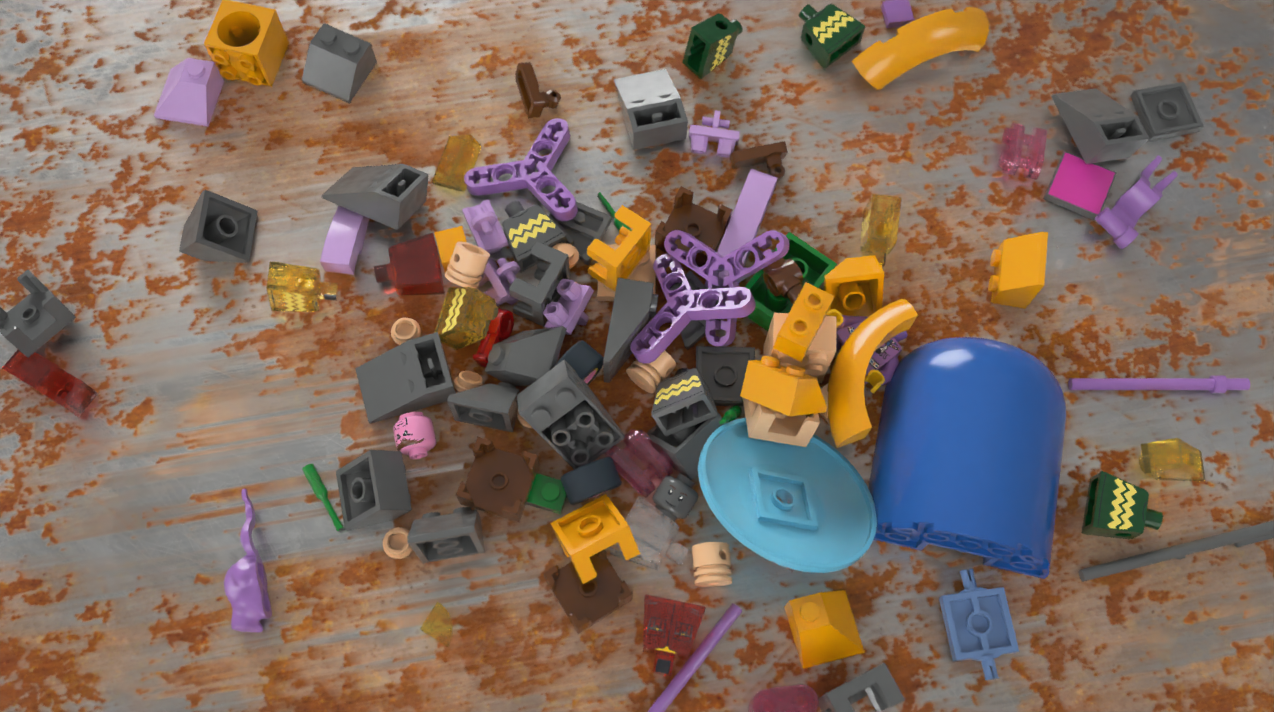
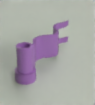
M1159 155L1141 172L1140 179L1117 200L1111 210L1107 207L1095 217V220L1114 238L1113 242L1120 249L1128 246L1138 236L1139 233L1134 229L1137 221L1161 199L1162 191L1178 176L1173 171L1150 189L1151 183L1149 178L1162 161Z

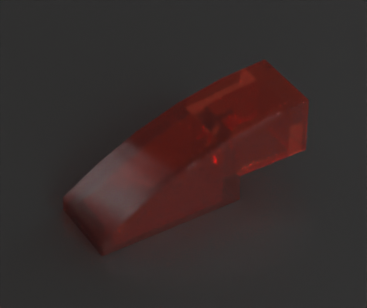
M17 350L2 367V369L77 417L81 416L98 395V392L36 352L26 357L20 350Z

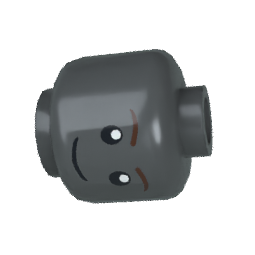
M680 473L677 478L665 476L653 494L652 499L656 504L654 509L674 522L677 518L685 519L698 500V493L692 489L695 483Z

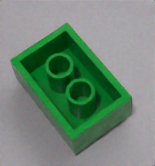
M788 232L786 237L790 245L783 259H792L798 265L803 275V286L807 282L823 290L825 275L833 270L837 263L791 232ZM763 269L754 274L745 286V288L750 290L756 302L754 311L746 317L768 331L773 314L789 313L793 304L788 298L785 299L782 295L775 296L769 291L763 279Z

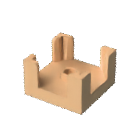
M742 397L749 438L807 447L820 424L818 413L812 414L811 417L807 418L806 415L787 416Z

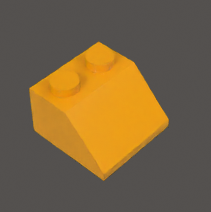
M1037 232L1005 239L998 249L993 250L990 265L994 267V275H991L988 285V291L992 292L991 303L1023 309L1027 308L1045 284L1048 232Z
M762 356L761 360H748L741 397L787 416L826 413L827 405L817 378L805 374L804 368L793 365L785 367L780 365L779 359L770 356Z

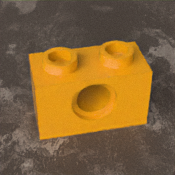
M806 282L778 332L773 348L802 362L835 296Z

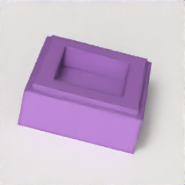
M888 0L882 2L881 9L886 28L902 27L914 21L909 0Z

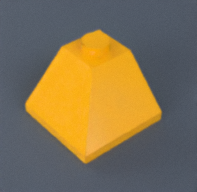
M875 255L846 258L825 275L824 291L835 296L829 311L836 309L842 315L869 317L882 308L884 271Z
M845 590L819 592L792 599L784 606L802 669L865 653Z

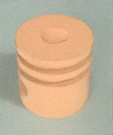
M457 242L450 259V264L445 272V277L459 286L470 289L478 288L490 254L483 248L471 243Z
M664 350L651 363L643 364L636 359L626 369V372L631 380L641 389L648 393H654L658 384L664 381L675 369L676 363Z
M706 542L692 546L693 570L696 571L694 572V578H696L694 581L695 586L718 587L732 583V578L729 577L732 575V571L728 569L731 567L728 543Z

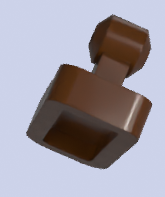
M531 62L518 63L515 79L527 117L538 118L543 108H556L561 98L560 93L556 90H548L547 93L539 92V84Z
M785 141L738 150L731 153L729 158L732 169L766 162L769 169L768 175L777 177V181H779L785 174V168L782 166L781 159L785 158L788 151Z

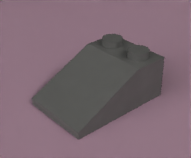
M618 278L603 360L604 382L610 383L632 354L630 348L632 341L657 314L658 295L653 294L654 283Z
M460 507L454 509L452 514L441 515L439 512L426 513L422 515V519L413 521L407 537L408 544L423 564L485 553L480 515L477 509L472 510L471 507Z

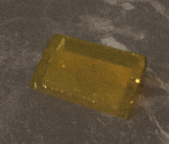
M471 134L449 136L432 183L436 186L456 191H465L467 187L464 176L470 169L474 168L481 150V144Z

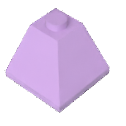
M187 58L170 69L154 117L209 127L224 83V79L220 75L215 62Z

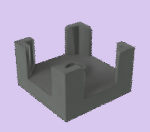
M536 241L531 249V255L549 262L550 265L542 261L538 262L534 273L535 279L540 281L537 287L516 278L509 288V294L520 300L513 307L514 314L544 327L548 321L543 314L547 304L558 302L561 297L557 292L559 282L562 279L570 280L569 256Z
M26 270L17 280L30 294L8 312H5L0 307V333L26 357H29L75 319L76 316L34 274Z
M884 662L816 699V702L822 712H855L851 704L868 696L875 711L881 712L886 708L903 702L905 698Z

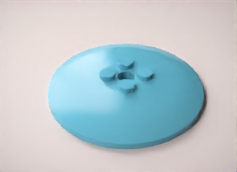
M741 418L720 426L707 439L701 450L698 462V477L703 495L710 509L726 530L754 553L790 569L811 573H827L853 565L871 546L877 528V517L872 495L854 466L838 450L814 434L807 447L749 438L746 418Z

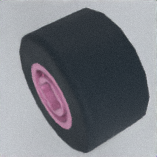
M580 341L573 345L557 364L565 359L578 376L589 385L601 370L604 357L585 341Z
M611 457L591 462L561 476L562 485L571 505L589 500L622 484Z

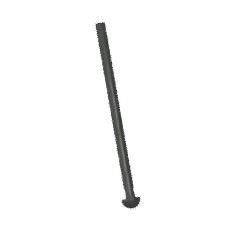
M1274 520L1080 569L1078 571L1081 581L1085 582L1175 558L1183 559L1186 558L1185 555L1230 544L1241 547L1274 538Z

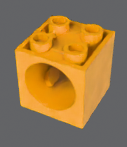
M222 0L204 42L205 48L212 61L215 62L222 77L228 80L247 81L256 86L266 85L271 87L289 45L288 38L275 9L231 0Z

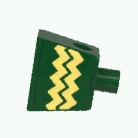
M808 4L799 13V17L805 22L801 33V40L824 70L861 42L865 25L834 4H828L819 12Z
M718 13L693 26L682 63L700 79L704 78L732 54L736 38L742 33L740 22L736 19L729 21L725 16Z
M1100 471L1089 481L1081 533L1085 535L1133 539L1143 534L1145 527L1158 530L1162 524L1163 513L1147 508L1149 499L1147 490L1107 472Z

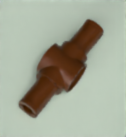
M758 246V249H760L761 252H764L768 249L772 250L770 246L766 249L759 248ZM782 257L763 269V279L773 295H782L783 298H788L794 305L803 288V275L794 260H784Z

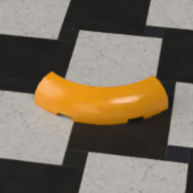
M965 7L961 12H954L953 9L935 12L900 27L897 30L896 36L885 43H882L880 40L853 59L852 63L869 84L881 90L906 71L937 56L960 50L978 52L985 44L989 35V21L982 9Z
M899 299L884 306L864 320L847 338L835 359L830 373L827 392L828 421L837 448L864 439L872 428L864 397L866 370L870 358L875 351L892 337L909 330L917 318L918 314L914 307L905 299Z

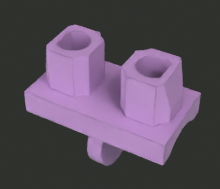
M715 110L714 118L703 117L702 125L713 127L690 124L691 152L706 154L708 141L719 142L717 156L729 158L734 151L735 145H738L740 131L719 129L718 127L729 129L730 120L719 119L720 111Z
M489 199L477 206L462 209L478 247L483 248L491 255L508 246V240Z
M504 257L497 261L498 265L494 259H489L479 282V287L489 280L493 285L482 293L483 299L492 308L504 302L513 305L518 301V299L510 296V285L507 280L512 285L516 279L515 275L520 271V267L515 261L507 263Z
M562 279L557 286V292L561 295L558 302L547 304L543 312L548 319L544 327L563 326L567 329L565 334L571 335L576 324H587L589 317L583 311L594 290L590 286L580 285L573 280Z

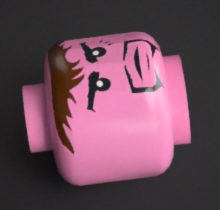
M422 412L403 414L393 426L397 450L404 455H409L410 459L426 457L428 455L427 451L436 445L433 422L431 418L424 416Z

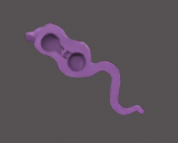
M242 489L246 521L242 527L240 539L246 555L228 569L224 579V588L232 606V629L241 632H262L263 627L260 620L270 618L272 610L267 592L266 572L259 552L252 540V531L255 527L256 519L255 511L247 489Z

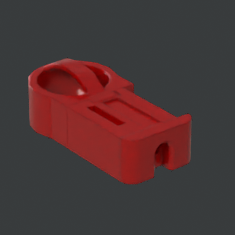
M498 308V315L490 321V324L488 319L491 316V311L487 317L483 329L485 333L477 353L473 354V359L481 367L486 368L488 355L493 345L509 338L513 330L514 316L509 310Z

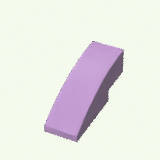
M338 206L329 227L320 259L325 272L354 275L358 253L362 254L369 221L368 217Z

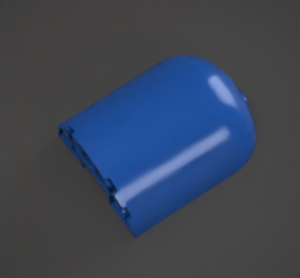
M955 337L936 340L914 349L899 361L891 381L886 383L868 487L875 504L877 517L874 540L920 551L930 544L982 556L983 565L1042 579L1048 577L1066 426V401L1059 382L1045 364L1035 356L1013 345L976 337Z

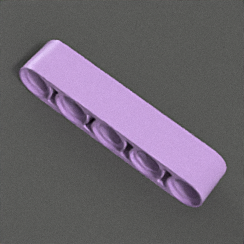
M754 169L750 170L717 253L724 257L756 238L778 180L777 177ZM750 251L746 252L742 258L744 266ZM725 269L719 272V277L723 279L729 276V271ZM706 280V282H705V286H706L707 288H708V280Z

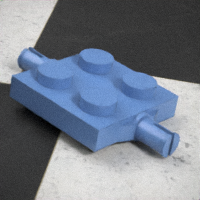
M961 570L960 574L964 590L957 594L939 597L953 662L969 659L981 661L985 681L998 679L999 676L994 659L1000 655L1019 652L1004 587L993 589L977 587L973 573L974 570Z

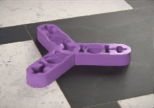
M559 118L548 121L524 160L470 169L464 176L468 192L474 196H482L528 188L554 218L559 221L573 219L578 212L576 199L551 172L570 139L568 123ZM543 149L552 150L547 156L538 155ZM503 174L512 175L507 181L498 180ZM546 186L555 187V190L551 193L545 194L541 192ZM560 199L561 203L568 208L559 207L558 200Z
M680 230L670 232L664 241V247L672 257L708 280V289H717L718 286L739 287V282L785 256L790 245L786 235L773 230L761 234L724 257L689 233ZM772 238L780 241V243L776 245L777 251L768 249L764 252H761L760 249H758V246L762 249H766L769 246H771ZM676 239H680L683 245L691 249L687 252L677 248L678 246L675 244ZM705 251L708 260L704 266L698 267L695 257L698 252ZM752 251L755 254V263L751 267L746 268L743 265L742 258L746 252ZM725 269L729 271V276L723 279L719 277V272ZM717 300L708 302L707 308L716 306ZM730 318L727 321L706 320L705 334L708 342L719 347L730 345L735 339L737 318ZM716 330H726V335L720 338L715 335Z
M669 253L663 254L654 261L653 269L667 303L634 338L630 347L631 351L640 363H651L663 353L691 320L743 318L754 311L756 302L750 290L745 287L692 290L680 262ZM670 266L672 273L667 274L665 268ZM682 283L678 289L669 290L673 284ZM719 300L718 304L713 308H705L708 302ZM672 323L667 330L659 331L660 326L663 324Z

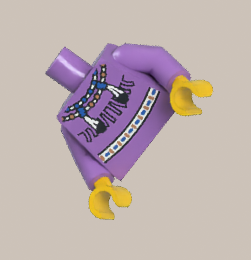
M832 309L827 313L826 316H836V329H838L836 331L837 353H839L850 334L868 318L867 316L842 315L836 309ZM907 331L901 332L889 339L870 358L864 386L869 382L873 386L870 390L872 393H875L881 386L891 381L899 364L897 357L902 351L898 342L907 337Z

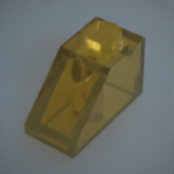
M1172 438L1140 444L1142 454L1139 455V465L1144 474L1156 480L1205 481L1201 451L1183 440Z

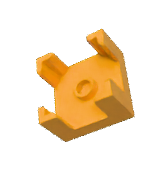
M623 205L615 213V218L632 228V230L630 231L624 226L620 228L619 234L615 238L618 248L614 250L599 239H594L587 248V255L598 262L588 268V274L615 292L618 278L628 279L650 251L651 223Z
M607 494L551 522L563 552L567 558L570 557L583 584L597 576L589 557L618 542L626 560H630L640 554L628 523Z

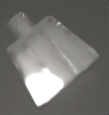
M638 496L625 521L631 529L640 554L628 561L658 570L664 558H667L681 566L689 549L674 541L678 534L679 526L643 497ZM618 542L610 546V554L625 559Z

